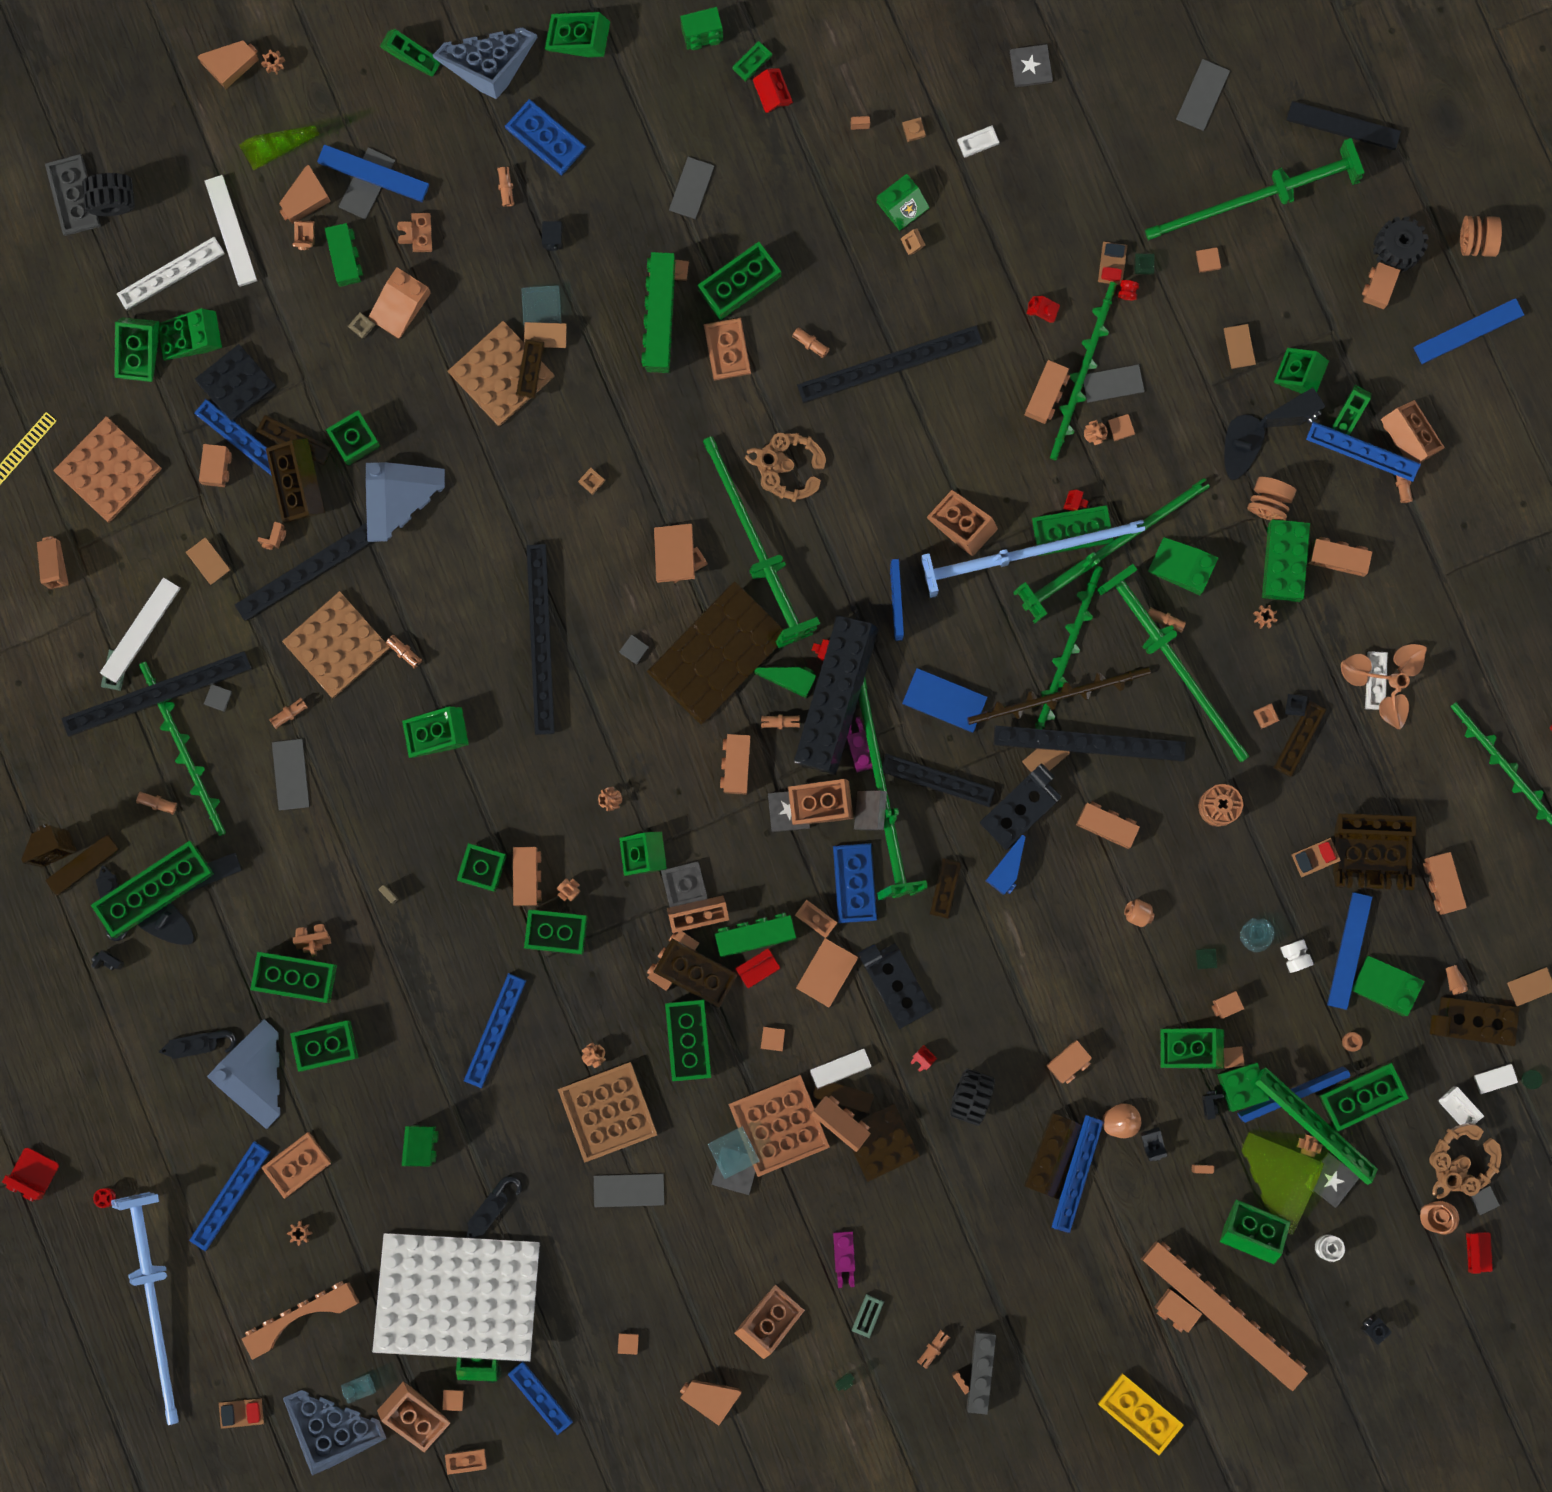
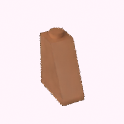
M243 40L198 56L201 64L225 89L259 60L256 55L258 51L251 43L247 45Z
M309 165L303 169L279 203L282 207V210H280L281 215L285 221L289 219L291 224L331 202Z
M52 536L42 538V541L37 542L41 584L49 589L68 586L69 583L60 541Z
M692 1380L690 1384L686 1382L681 1388L680 1392L682 1395L680 1398L714 1423L720 1425L742 1391L739 1388Z

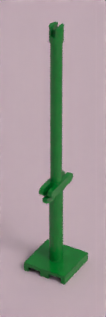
M1352 138L1344 140L1340 149L1342 160L1291 178L1288 177L1282 168L1274 170L1272 174L1274 185L1165 224L1145 229L1146 237L1148 240L1159 237L1164 233L1277 193L1282 204L1285 205L1288 201L1290 203L1294 202V188L1347 170L1352 185L1358 184L1363 177L1362 174L1365 172Z
M713 436L704 439V446L713 460L759 559V562L753 564L750 568L752 578L766 577L789 628L782 630L776 640L778 648L812 636L813 632L817 630L816 626L820 625L818 618L815 617L799 623L777 575V572L786 566L785 562H782L783 557L776 555L768 558L722 460Z
M1201 479L1192 485L1190 489L1144 519V523L1138 525L1137 528L1145 526V530L1196 495L1210 488L1209 483L1202 487L1201 484L1206 479ZM1142 532L1119 536L1096 553H1091L1084 560L1035 593L1032 592L1026 582L1020 585L1013 593L1014 595L1019 594L1024 602L1022 606L1025 611L1029 609L1035 617L1033 620L1035 624L1048 614L1041 605L1042 601L1095 567L1102 559Z
M1134 564L1130 565L1099 587L1097 591L1100 595H1103L1115 586L1150 635L1142 646L1143 649H1146L1148 654L1154 653L1159 648L1162 650L1229 744L1235 756L1240 762H1243L1249 757V754L1237 741L1168 644L1169 641L1177 636V632L1173 630L1174 627L1171 625L1159 630L1124 581L1125 578L1137 571Z
M864 678L859 702L877 791L887 792L867 693L866 679ZM888 793L886 797L884 831L895 885H890L878 892V900L891 896L899 898L905 894L913 896L928 888L926 880L906 882L895 827L896 816H898L899 811L898 808L891 809Z

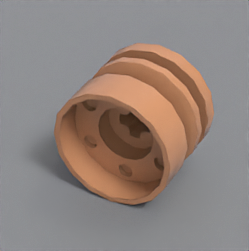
M1472 216L1464 217L1460 232V245L1463 256H1469L1470 253L1472 256H1477L1479 249L1482 256L1496 257L1498 255L1502 237L1500 217L1486 216L1483 223H1481L1479 216L1474 218Z
M1259 477L1254 491L1261 496H1251L1250 500L1253 503H1249L1247 509L1266 520L1286 521L1287 515L1285 513H1288L1290 509L1283 503H1292L1296 489L1285 482L1273 478Z
M1227 784L1215 785L1205 791L1200 797L1198 804L1199 814L1209 825L1216 827L1226 826L1235 821L1242 813V796L1233 786ZM1225 801L1226 804L1220 809L1218 807L1220 802Z

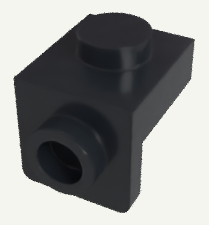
M1159 1127L1140 1133L1144 1151L1149 1161H1158L1168 1156Z
M1375 1315L1367 1317L1362 1322L1363 1326L1360 1328L1377 1345L1391 1334V1330Z

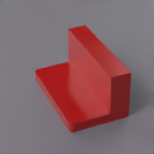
M780 68L766 69L753 79L766 113L771 112L778 106H789L793 103Z
M766 949L737 967L736 971L746 987L750 988L779 970L780 967L770 950Z
M1466 1233L1468 1272L1472 1274L1492 1272L1490 1233Z

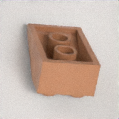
M397 267L386 282L368 319L400 339L431 292L426 285Z
M953 490L927 516L929 521L971 556H974L998 530L991 516Z
M846 779L788 787L792 825L854 819L850 785Z
M774 1285L734 1334L760 1357L765 1359L772 1354L805 1310L779 1287Z
M404 1381L377 1410L384 1424L423 1452L432 1445L450 1424V1421Z

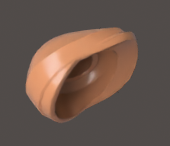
M1130 1104L1116 1105L1103 1115L1104 1130L1111 1136L1130 1138L1140 1130V1113Z
M1436 1201L1422 1207L1420 1220L1427 1230L1447 1235L1456 1230L1459 1224V1214L1452 1204Z

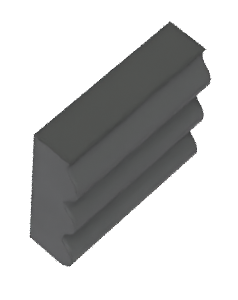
M631 635L619 653L637 665L649 646Z
M212 684L204 705L225 712L232 691Z
M1490 1186L1481 1189L1476 1195L1470 1196L1479 1215L1500 1206Z

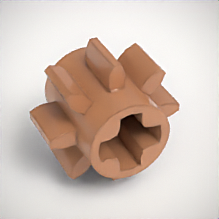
M269 50L268 54L262 55L265 61L261 64L263 67H267V73L273 71L278 74L280 69L284 70L282 63L285 62V58L280 57L279 51L274 53Z
M1095 420L1085 426L1084 437L1089 443L1093 442L1094 445H1097L1106 440L1108 431L1102 422L1098 423Z
M1261 605L1259 607L1260 612L1255 611L1253 613L1257 616L1254 623L1258 622L1260 629L1264 625L1271 628L1270 622H1277V619L1274 618L1277 611L1273 612L1270 610V605L1266 609ZM1264 613H1266V614H1267V618H1269V619H1267L1266 621H1264V620H1263L1264 617L1261 616V615H1263Z
M614 787L603 789L598 796L599 805L603 808L606 807V811L619 808V804L622 802V795L618 790L614 791Z
M566 878L557 887L560 891L558 896L563 901L569 899L572 902L581 892L578 889L580 884L573 878L571 881Z
M592 1042L582 1049V1060L587 1066L593 1065L596 1068L606 1060L604 1058L605 1050L600 1044L594 1045Z
M1305 1134L1304 1139L1299 1138L1297 1147L1301 1148V1154L1315 1157L1316 1153H1321L1323 1145L1318 1144L1319 1141L1315 1137Z
M298 1221L297 1227L294 1224L290 1225L292 1231L287 1233L292 1237L290 1243L297 1241V1245L300 1246L302 1240L306 1243L309 1242L307 1236L313 1234V1232H308L309 1224L303 1226L302 1221ZM299 1228L301 1232H304V1235L300 1236V1238L295 1233Z

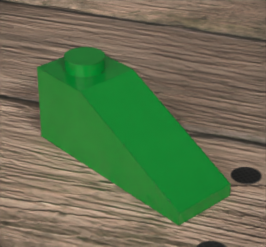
M396 29L389 30L380 45L382 49L392 56L433 77L440 65V62L433 58L432 53Z
M1354 385L1331 428L1350 435L1370 401L1372 393Z
M799 667L755 669L756 675L804 698H807L816 679L814 671L807 667L803 669Z

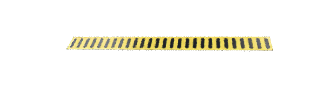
M47 412L1 462L0 485L55 424L56 420Z

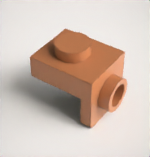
M296 220L294 222L295 241L293 242V247H298L299 250H309V247L315 244L314 221Z
M274 522L269 540L258 537V542L262 544L261 547L273 550V547L279 549L281 540L284 541L286 536L285 526Z

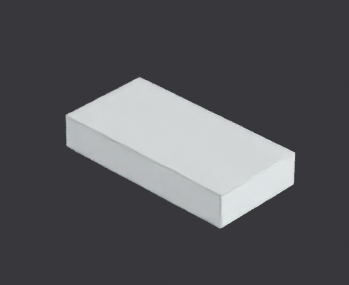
M993 126L957 139L964 158L999 144Z
M1512 1064L1474 1075L1480 1094L1518 1083Z

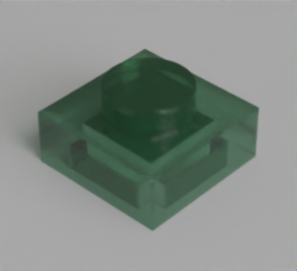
M1135 254V274H1154V254Z
M1216 949L1195 950L1197 969L1217 968Z
M849 1371L834 1382V1385L838 1391L841 1389L846 1391L854 1384L852 1381L855 1378Z

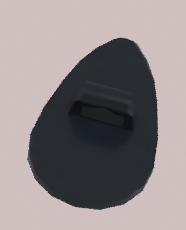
M1252 415L1236 417L1227 428L1224 464L1227 475L1231 480L1238 479L1249 469L1264 441L1265 430L1258 427L1260 421Z
M169 903L138 924L141 929L170 943L189 945L194 941L193 932L188 922L172 903Z

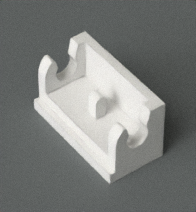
M1452 1087L1438 1100L1459 1125L1476 1124L1484 1117L1458 1087Z

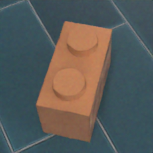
M1380 262L1376 267H1372L1368 276L1371 278L1370 283L1365 285L1362 295H1364L1363 302L1385 309L1400 270Z
M203 444L199 482L202 485L225 487V483L229 481L227 467L231 463L232 453L229 452L230 450L226 446Z
M1075 1040L1046 1066L1060 1083L1066 1082L1068 1084L1076 1077L1074 1073L1079 1069L1081 1071L1085 1070L1091 1064L1089 1061L1092 1057Z
M1169 1288L1155 1306L1158 1310L1156 1314L1165 1321L1167 1318L1174 1322L1172 1326L1181 1333L1183 1330L1189 1333L1202 1315V1313Z

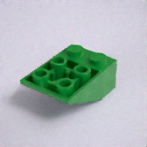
M201 308L159 323V337L163 360L208 353L222 348L216 311Z

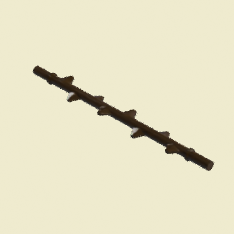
M1147 667L1133 672L1128 671V673L1107 679L1101 673H1097L1093 683L1072 688L1066 682L1063 684L1061 692L1039 698L1033 692H1028L1025 702L1004 707L997 701L992 711H985V713L967 717V722L971 725L985 720L990 721L992 718L1013 713L1017 719H1020L1023 710L1047 704L1053 710L1056 708L1058 700L1081 694L1085 700H1088L1091 691L1114 685L1121 691L1124 689L1125 681H1133V679L1150 675L1151 671Z

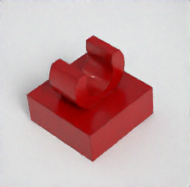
M1071 490L1068 492L1063 509L1075 511L1078 508H1086L1088 501L1082 499V491Z
M825 639L822 640L821 645L814 643L812 651L817 653L818 658L824 661L829 640Z
M923 1045L912 1056L911 1064L917 1061L921 1065L918 1069L920 1072L923 1069L927 1070L937 1058Z

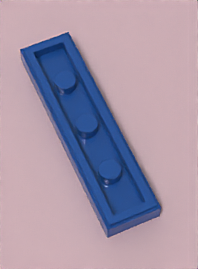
M524 1361L508 1373V1376L557 1435L573 1423L571 1418Z

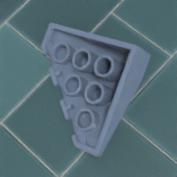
M517 28L513 34L504 35L502 31L489 34V38L478 40L476 36L463 39L462 44L452 45L451 42H446L433 54V58L480 92L497 99L508 87L537 39V34L524 28Z
M387 462L366 463L367 541H388L392 537V531L398 526L402 528L411 519L410 515L417 508L421 510L431 501L429 497L434 492H441L445 488V469Z
M264 1019L207 1077L263 1127L268 1129L281 1115L277 1095H280V1080H277L279 1052H276V1040H279V1032Z
M303 1390L283 1398L312 1475L331 1468L386 1439L379 1420L371 1418V1420L359 1416L360 1413L349 1408H345V1410L334 1406V1402L321 1397L319 1400L309 1397V1393Z

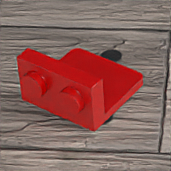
M25 1148L10 1175H5L2 1183L6 1184V1188L16 1193L19 1191L23 1193V1197L29 1201L40 1200L43 1198L57 1172L59 1164L31 1148Z

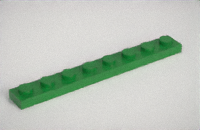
M1266 1067L1262 1069L1255 1084L1367 1185L1372 1183L1378 1169Z

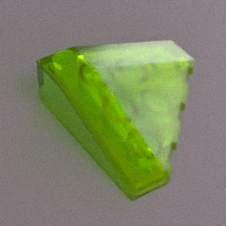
M315 126L255 135L240 143L239 147L253 170L320 134Z
M1248 1132L1241 1151L1243 1156L1247 1157L1251 1166L1249 1170L1254 1182H1258L1262 1194L1260 1196L1265 1208H1269L1271 1214L1289 1221L1288 1233L1293 1235L1325 1163Z

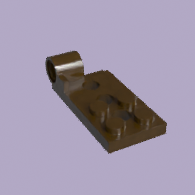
M1441 997L1439 1015L1431 1016L1429 1034L1515 1046L1519 1008ZM1457 1013L1463 1016V1022L1460 1025L1454 1022V1016ZM1476 1016L1481 1017L1483 1020L1480 1027H1476L1473 1024V1019ZM1495 1019H1499L1502 1022V1027L1499 1030H1495L1492 1026V1022Z

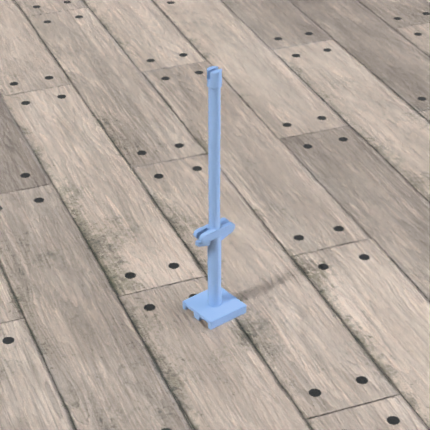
M1139 520L1126 525L1008 552L1006 549L1000 551L999 554L933 569L930 554L922 555L921 564L925 572L929 597L932 598L938 595L936 580L998 565L1004 567L1008 566L1011 561L1125 534L1145 531V526L1139 528L1137 526L1142 525L1144 522Z
M146 1192L111 1200L114 1209L124 1210L130 1208L140 1268L128 1274L130 1284L134 1286L144 1284L166 1409V1421L168 1425H172L179 1421L174 1403L154 1286L155 1281L164 1280L167 1274L163 1272L166 1271L165 1266H154L151 1263L142 1205L159 1202L158 1194Z

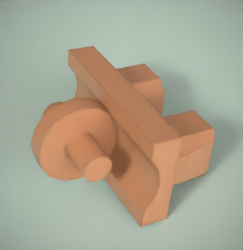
M318 924L314 926V934L309 935L307 928H297L296 935L293 937V943L296 945L297 950L303 949L304 953L310 952L312 957H316L317 951L323 950L322 945L331 944V938L324 924Z

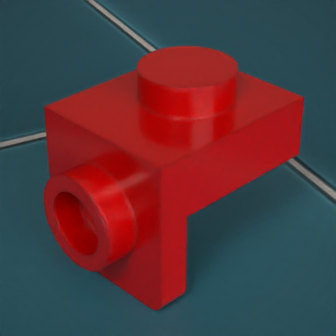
M1034 296L1028 303L1027 314L1036 315L1049 323H1054L1060 305L1044 296Z

